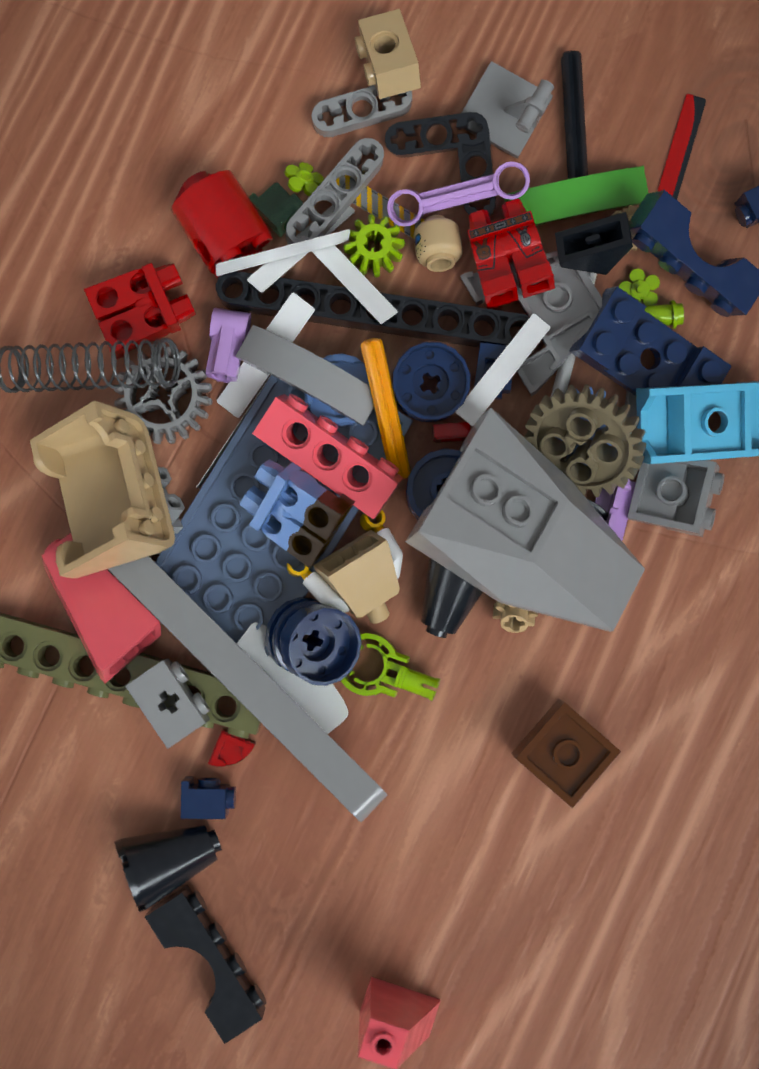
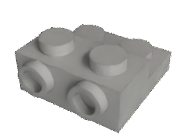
M708 460L659 464L642 463L639 468L627 518L632 521L664 527L667 530L703 537L705 529L712 530L716 509H712L710 506L713 494H721L725 475L719 473L720 467L717 462Z

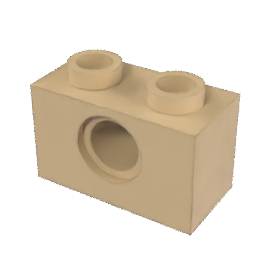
M400 9L358 20L360 36L354 37L359 59L366 58L367 63L363 64L367 84L368 86L375 85L379 99L421 88L419 63Z

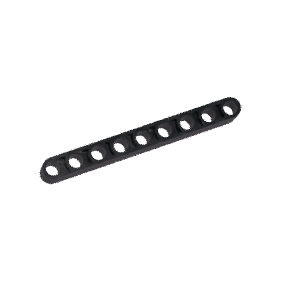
M240 271L221 275L216 283V291L221 302L230 310L275 317L291 293H295L298 296L308 294L315 298V302L312 305L315 311L307 322L479 348L480 342L508 346L513 339L510 335V328L514 326L523 327L530 318V316L520 313L381 293L398 313L383 324H380L377 320L371 319L367 315V309L346 287L279 278L268 288L278 291L279 297L275 302L266 304L260 300L263 292L257 290L247 281L253 273ZM232 284L242 285V294L236 298L226 297L225 291L228 286ZM337 300H345L351 305L350 310L345 314L334 313L331 310V306ZM414 310L421 315L422 320L419 324L408 325L403 321L402 315L406 311ZM452 316L457 322V327L451 331L443 330L438 324L440 317ZM478 321H486L491 325L493 332L488 336H481L475 332L474 324Z

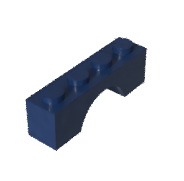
M666 190L648 193L629 221L631 237L633 238L632 243L640 250L652 253L660 260L658 264L665 271L680 276L686 281L685 287L692 293L704 296L712 303L711 308L719 315L724 317L747 315L759 296V269L744 257L725 259L716 266L703 261L693 249L690 241L689 224L692 213Z

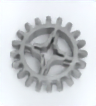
M167 346L168 368L174 369L172 350ZM183 350L179 352L180 372L184 373L187 377L177 380L176 384L172 387L160 385L167 392H171V395H168L170 399L167 401L171 410L165 403L156 399V396H159L157 394L160 390L159 387H151L149 385L147 393L139 398L140 402L136 403L138 389L136 385L132 388L121 386L118 389H114L116 393L124 395L123 398L114 401L117 408H127L125 411L137 415L146 425L149 436L153 432L152 438L155 444H161L164 434H166V439L170 444H175V432H179L183 439H188L189 433L185 428L190 425L194 430L199 431L201 426L194 419L197 416L207 419L209 414L200 409L201 405L210 406L213 403L211 398L202 396V394L212 391L210 383H200L206 379V371L204 369L196 371L199 366L196 358L186 363L188 354ZM141 351L142 368L146 378L149 379L152 370L151 358L148 359L145 353ZM165 352L163 357L160 356L161 369L165 368ZM130 360L129 368L132 370L131 376L135 381L139 366ZM119 372L118 377L123 380L125 372ZM154 374L150 382L156 384L159 381ZM140 375V378L137 382L138 384H140L143 380L142 375ZM127 376L125 382L126 384L130 385L132 384V381ZM191 388L190 404L181 416L178 401L187 393L186 390ZM155 410H164L171 422L164 424L152 423L145 420L141 414L146 411L151 413Z

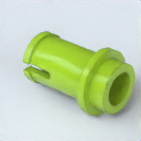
M671 300L669 304L646 306L644 310L666 326H670L671 329H676L677 325H683L684 323L683 304L676 303L675 300Z

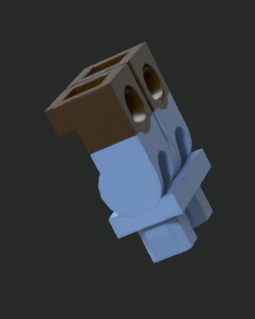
M268 459L259 467L254 476V479L269 488L267 494L253 485L246 492L239 505L254 516L249 524L257 531L261 529L268 538L310 568L324 554L355 501L344 494L340 497L336 496L319 485L311 475L300 471L301 468L293 462L284 468L280 464Z

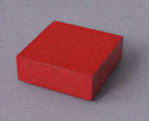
M468 422L434 424L432 427L433 441L435 443L465 441L471 431L470 424Z

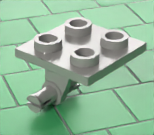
M491 61L462 113L477 112L481 114L488 123L491 144L518 159L553 98L551 92L554 90V85L542 79L537 87ZM470 121L469 127L465 130L477 135V132L482 131L483 127H477L475 121Z

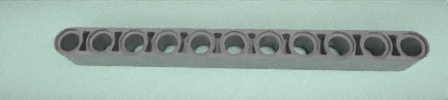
M149 556L108 569L361 823L385 799L387 793Z

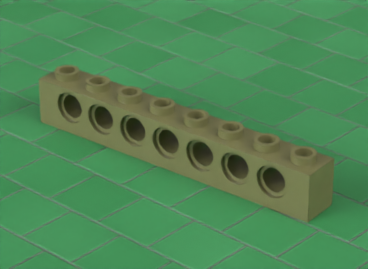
M0 612V668H4V664L18 667V674L32 678H38L39 674L53 677V684L67 688H73L74 684L88 687V694L101 698H108L109 694L123 697V704L140 708L125 687L126 685H120L115 680V677L105 684L100 679L96 669L90 676L81 671L80 660L83 656H88L78 634ZM16 635L24 642V650L20 655L14 654L10 647L11 640ZM50 645L56 647L60 654L59 661L55 666L49 664L45 658L46 649ZM140 653L125 666L130 672L129 683L165 659ZM180 664L189 677V680L185 682L187 686L197 687L210 708V711L206 713L210 720L203 724L202 727L213 728L214 724L229 727L227 733L241 738H249V734L256 735L259 732L261 722L211 672ZM176 693L173 695L167 694L168 698L164 701L167 708L174 706L177 709L175 703L179 700ZM221 696H230L235 700L237 709L233 715H225L219 710L218 701Z

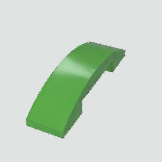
M644 166L528 188L526 193L518 199L521 200L526 212L531 210L535 225H541L575 216L610 209L615 210L629 207L630 205H639L648 194ZM504 198V202L511 201L510 199Z

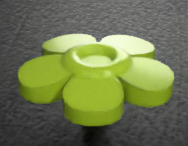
M301 162L298 167L288 165L284 171L285 176L289 178L288 187L294 192L304 191L307 196H310L324 180L320 173L313 172V167L304 162Z
M634 269L629 274L631 282L623 281L620 283L619 288L642 303L643 301L645 306H652L657 303L658 296L652 292V290H656L660 286V280L656 275H649L644 281V271L642 269Z

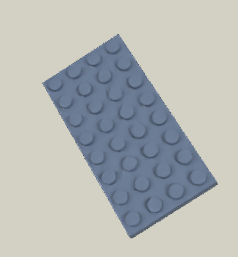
M273 375L270 376L181 520L183 528L178 534H175L174 544L162 551L155 561L236 644L252 623L258 622L257 630L262 624L267 626L274 611L286 601L299 597L305 598L309 592L303 585L304 579L290 575L286 567L287 563H289L293 570L300 572L304 570V564L268 538L261 529L257 531L249 524L254 516L239 505L246 492L253 485L267 494L269 488L254 479L259 467L265 461L270 459L284 468L292 463L252 434L275 397L283 394L287 396L294 394L305 401L304 392ZM375 408L364 426L356 423L352 426L339 427L337 429L339 433L348 439L353 436L369 447L367 452L376 459H386ZM398 412L404 437L413 420ZM296 422L293 426L295 437L301 441H306L308 437L307 428L303 424ZM331 444L324 445V457L328 461L337 462L339 456L337 449ZM357 465L353 467L354 478L360 483H367L369 480L368 471L362 466ZM315 479V480L318 482L319 485L323 486L324 488H326L327 490H329L330 492H332V493L335 494L336 496L340 497V496H339L338 494H336L334 491H332L331 489H329L328 487H326L324 484H322L321 482H319L317 479ZM352 506L326 551L313 565L333 553L359 511L358 508ZM313 565L309 568L312 573L315 572ZM265 646L264 649H265V652H266L267 657H268L269 654H268L267 646Z

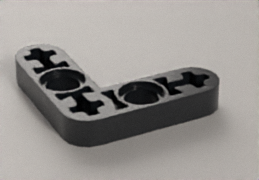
M477 112L398 122L390 126L385 134L386 147L393 155L401 158L458 150L461 182L494 174L488 123ZM470 121H475L477 127H483L482 131L477 132V139L470 140L469 135L466 133L457 134L459 142L453 143L454 133L450 126L451 123L457 122V130L467 129ZM441 125L447 130V138L440 145H433L428 142L427 133L432 126ZM421 127L420 137L424 147L418 148L416 140L406 142L405 149L400 150L397 144L392 143L393 139L398 138L399 131H404L407 137L417 136L415 128ZM473 157H481L486 161V170L481 176L472 177L467 173L466 165ZM496 196L486 198L487 200L490 199V204L485 205L484 210H488L489 217L493 215L496 209ZM470 203L463 204L468 215L477 211L476 207H470Z

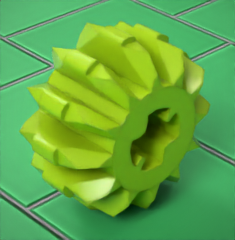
M373 214L368 215L367 225L360 219L355 220L354 223L357 231L350 230V242L343 246L344 253L352 254L348 260L354 266L361 263L359 271L363 275L367 273L369 268H373L374 277H380V267L382 266L387 272L391 273L394 270L391 261L401 262L403 254L398 251L405 245L404 239L397 238L400 233L399 226L396 225L387 229L389 218L384 216L380 224H377ZM374 240V244L379 241L380 250L374 252V248H372L371 251H368V242Z

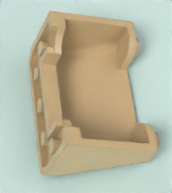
M93 401L30 440L36 468L50 477L59 479L73 541L62 543L56 550V564L61 577L80 578L158 554L174 544V529L149 432L144 422L137 415Z

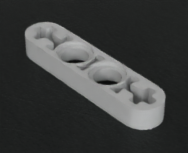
M372 138L360 139L347 152L288 221L286 226V241L288 245L324 236L380 171L383 165L384 149L378 141ZM369 153L374 154V159H367L360 171L357 167L361 163L362 154L365 156ZM342 175H349L355 180L356 185L351 189H343L337 185L336 180ZM318 201H329L334 206V211L328 215H321L315 210L314 205ZM310 218L313 223L309 227L308 237L303 235L299 239L296 238V229L303 231L309 224Z

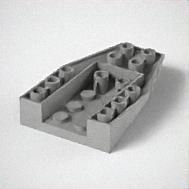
M490 408L472 427L459 449L462 454L435 500L422 512L405 542L502 604L609 632L614 631L645 568L576 485L496 411Z

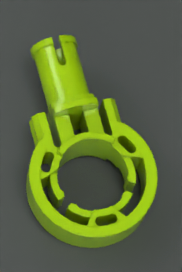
M370 633L360 634L361 641L371 639L379 642V646L367 644V647L374 648L380 652L384 661V668L381 675L371 682H365L355 677V682L365 685L362 689L355 686L345 676L341 682L347 689L364 696L383 693L395 698L398 691L381 685V682L433 701L436 691L423 687V684L438 688L440 678H434L390 661V658L408 664L410 657L397 652L395 647L384 637ZM383 646L388 649V654L383 650ZM390 669L398 672L396 678L388 675ZM352 670V671L349 673V675H350V676L354 675V674H355V671ZM376 685V688L369 690L368 686Z

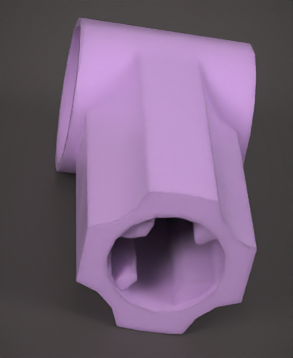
M222 308L213 309L210 322L211 345L205 372L206 377L224 383L237 382L241 360L235 356L250 331L251 313Z

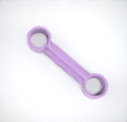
M512 161L500 165L494 174L421 193L412 189L399 190L390 197L387 204V212L395 224L407 227L419 222L424 214L498 195L505 199H517L528 190L530 174L524 165ZM508 167L520 169L525 177L524 187L515 194H507L499 187V176ZM403 193L413 195L419 203L416 217L409 221L400 219L393 209L396 198Z

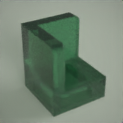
M277 182L270 186L260 197L255 193L249 196L261 218L279 237L286 233L288 221L303 205V202L295 193L290 196Z

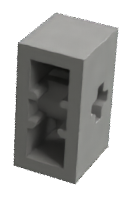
M169 658L162 660L125 686L167 749L210 720L206 714L210 711L208 704L199 692L195 694L191 692L185 683L189 680L187 673L179 662L176 661L172 664ZM176 693L179 697V700L175 703L177 709L174 706L167 708L164 704V701L168 698L167 694L173 695Z

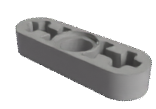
M375 85L320 101L312 111L313 127L323 137H334L404 116L412 105V91L398 94V96H404L401 105L396 106L394 101H388L391 96L380 99V103L384 102L383 111L378 112V101L375 97L378 94ZM359 100L368 101L373 108L372 112L366 117L356 116L352 111V106L355 102ZM346 105V114L349 120L347 122H344V114L341 115V106ZM324 112H329L331 116H337L333 118V125L327 126L325 121H321Z

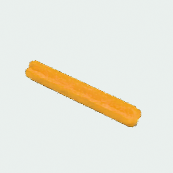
M370 338L361 342V351L385 457L399 468L398 474L405 479L409 477L411 469L384 346L381 339Z

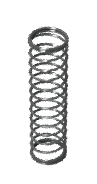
M157 338L153 345L149 340L144 339L140 345L135 340H130L126 346L122 341L117 340L113 346L108 341H104L100 347L96 342L89 343L87 347L83 343L78 342L74 347L70 343H65L61 348L58 344H52L49 348L40 344L36 349L32 345H27L24 349L16 345L14 347L4 346L0 349V387L6 393H17L20 390L22 392H30L32 390L42 392L45 389L47 391H55L56 389L67 391L70 388L73 390H80L82 388L92 390L95 387L98 389H106L107 387L118 389L121 386L132 388L135 385L138 388H144L147 385L158 387L161 384L164 387H172L179 378L181 368L178 348L170 338ZM165 342L169 344L174 359L173 376L169 383L165 380L169 363ZM131 343L135 344L138 351L139 371L135 381L129 370L128 348ZM144 343H147L151 350L152 370L149 379L146 378L142 368L141 349ZM118 344H121L124 348L126 371L122 381L116 371L115 348ZM92 345L98 349L100 374L96 383L90 374L91 357L89 349ZM104 345H108L111 349L113 373L109 382L103 373L104 359L102 348ZM79 346L85 349L84 361L87 376L84 383L78 377L79 362L76 349ZM162 346L165 352L164 374H162L160 362ZM53 347L58 348L60 351L58 362L62 377L58 385L52 378L54 363L50 351ZM65 347L72 349L71 362L74 378L71 384H69L65 377L66 360L63 353ZM40 348H45L47 351L46 369L49 379L46 385L40 380L41 360L38 354ZM27 349L34 351L33 368L37 379L33 386L27 380L29 375V362L25 353ZM7 350H10L8 355V371L15 385L12 389L5 385L1 375V359ZM12 353L18 363L19 376L17 383L11 369ZM36 357H37V361H38V372H37V366H36ZM24 358H25V363H26V374H25V366H24V362H23V361H24ZM154 374L159 381L157 384L150 382ZM140 375H142L146 383H137L140 378ZM127 376L132 381V384L130 385L124 384L125 380L127 379ZM114 377H116L117 381L119 382L118 385L111 384L114 380ZM102 378L106 383L104 386L98 385ZM76 379H77L78 383L80 384L79 387L73 386V384L75 383ZM89 379L93 384L92 386H86ZM65 381L67 387H60V385ZM38 382L42 388H35ZM52 382L55 387L49 388L48 385ZM27 383L30 388L25 389L23 387Z

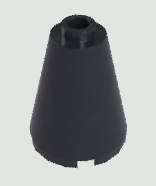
M430 557L421 622L427 625L426 632L440 638H446L447 634H456L483 592Z
M205 825L122 838L114 841L118 856L122 859L126 880L139 912L147 910L218 860L216 852L222 850L215 830L208 832Z

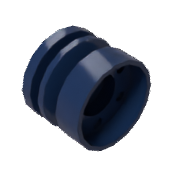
M423 342L408 349L399 358L393 372L392 387L397 406L408 417L420 422H438L450 417L464 404L470 390V372L465 359L454 348L441 342ZM427 375L430 380L435 377L439 382L435 386L436 393L433 394L430 390L424 392L421 390L420 387L424 383L422 377Z
M303 597L286 601L274 611L267 624L265 636L268 654L278 666L312 685L322 686L341 681L353 670L359 659L362 643L359 628L351 616L330 605L320 604L316 599ZM304 635H308L307 640L303 639Z

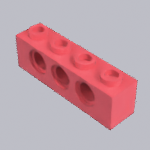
M283 394L275 397L252 434L339 496L344 494L354 500L353 506L374 520L404 479L398 474L399 468L385 458L378 460L367 452L369 447L361 440L353 436L348 439L337 431L339 426L328 417L320 415L318 418L307 410L309 405L300 397L294 394H289V396ZM296 422L303 424L307 428L308 437L306 441H301L295 437L293 426ZM325 444H331L337 449L339 455L337 462L328 461L324 457L323 447ZM354 466H362L368 471L369 480L367 483H360L354 478Z

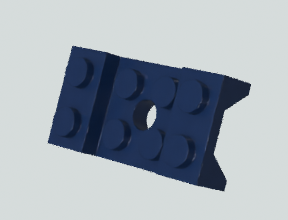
M618 286L605 289L602 294V307L588 331L569 350V352L635 396L636 388L722 384L732 367L704 346L696 347L644 311L646 308L644 304ZM645 349L651 350L655 357L654 364L650 369H646L641 364L640 357Z

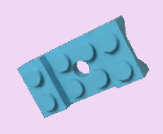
M759 381L636 388L637 416L640 418L637 428L645 430L642 442L647 443L642 463L659 464L759 456ZM716 411L720 415L721 424L715 432H712L708 426V419Z

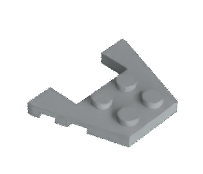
M557 251L546 254L554 274L555 289L527 298H523L514 266L510 264L517 286L518 302L524 312L530 317L532 314H536L550 326L549 331L542 338L546 348L527 358L516 371L531 396L541 389L570 356V348L588 331L602 307V297L585 271L561 268ZM471 271L462 274L460 278L475 304L479 306L484 303L485 298L478 272L473 273Z

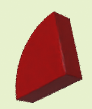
M222 729L208 764L216 767L236 764L250 754L256 742L227 733V730Z

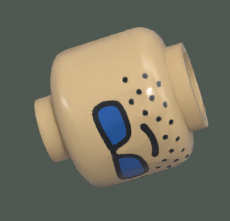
M432 215L415 228L413 236L418 262L433 272H443L454 267L463 253L458 224L442 215Z

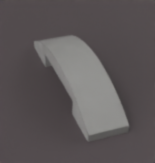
M252 326L235 356L265 374H271L330 406L332 410L362 426L365 425L374 409L369 385L314 353L258 326Z

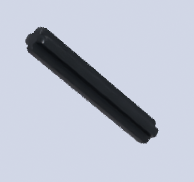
M566 51L561 57L568 179L588 175L582 58L579 51Z

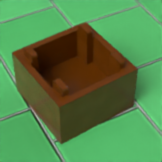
M558 699L515 748L512 755L573 808L621 751L569 705Z

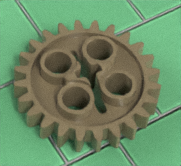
M586 384L581 393H578L576 388L570 385L565 394L557 388L552 397L545 395L530 415L525 426L528 431L524 438L560 469L584 496L587 489H591L595 497H599L603 488L611 495L614 493L616 486L625 488L628 479L633 480L638 469L641 467L644 460L643 453L647 446V443L642 442L645 430L636 428L640 420L639 416L627 417L631 407L629 404L620 408L616 405L618 395H614L607 400L604 398V388H600L597 394L593 395L589 385ZM580 417L586 418L587 420H589V422H588V421H584V420L581 419ZM602 425H607L606 427H604V428H602V429H600V430H598V431L596 432V434H595L593 440L589 439V438H591V437L593 436V434L595 433L596 429H598V428H599L600 426H602ZM576 444L580 445L576 448V450L570 457H568L567 459L563 458L573 452Z

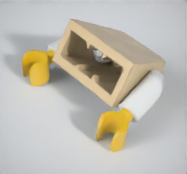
M381 510L376 516V524L370 522L368 515L363 513L360 517V525L368 532L313 565L315 572L312 573L306 565H304V570L300 572L293 570L289 563H287L286 567L290 575L304 579L303 585L320 604L330 605L344 613L350 612L356 618H361L367 614L369 621L374 624L388 618L390 613L385 602L397 595L400 590L398 578L401 573L403 553L390 529L384 528L383 523L386 516L384 511Z

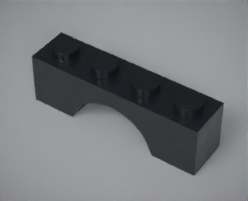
M187 884L153 906L146 914L145 919L164 949L186 947L200 953L209 962L215 976V993L209 1000L205 1014L224 1044H226L263 1019L266 999L261 989L256 984L251 986L244 975L246 967L237 953L231 954L224 942L227 941V938L221 926L216 921L212 923L205 913L207 906L200 893L196 890L192 892Z

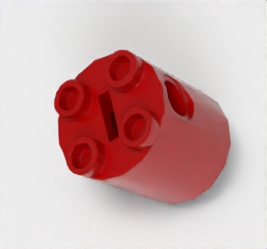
M230 170L218 171L213 174L200 171L192 175L183 183L171 206V212L210 273H213L217 280L220 277L216 276L217 263L263 252L262 248L273 240L271 231Z

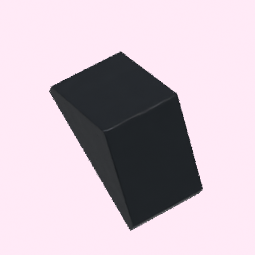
M627 212L555 233L561 268L607 275L633 247Z

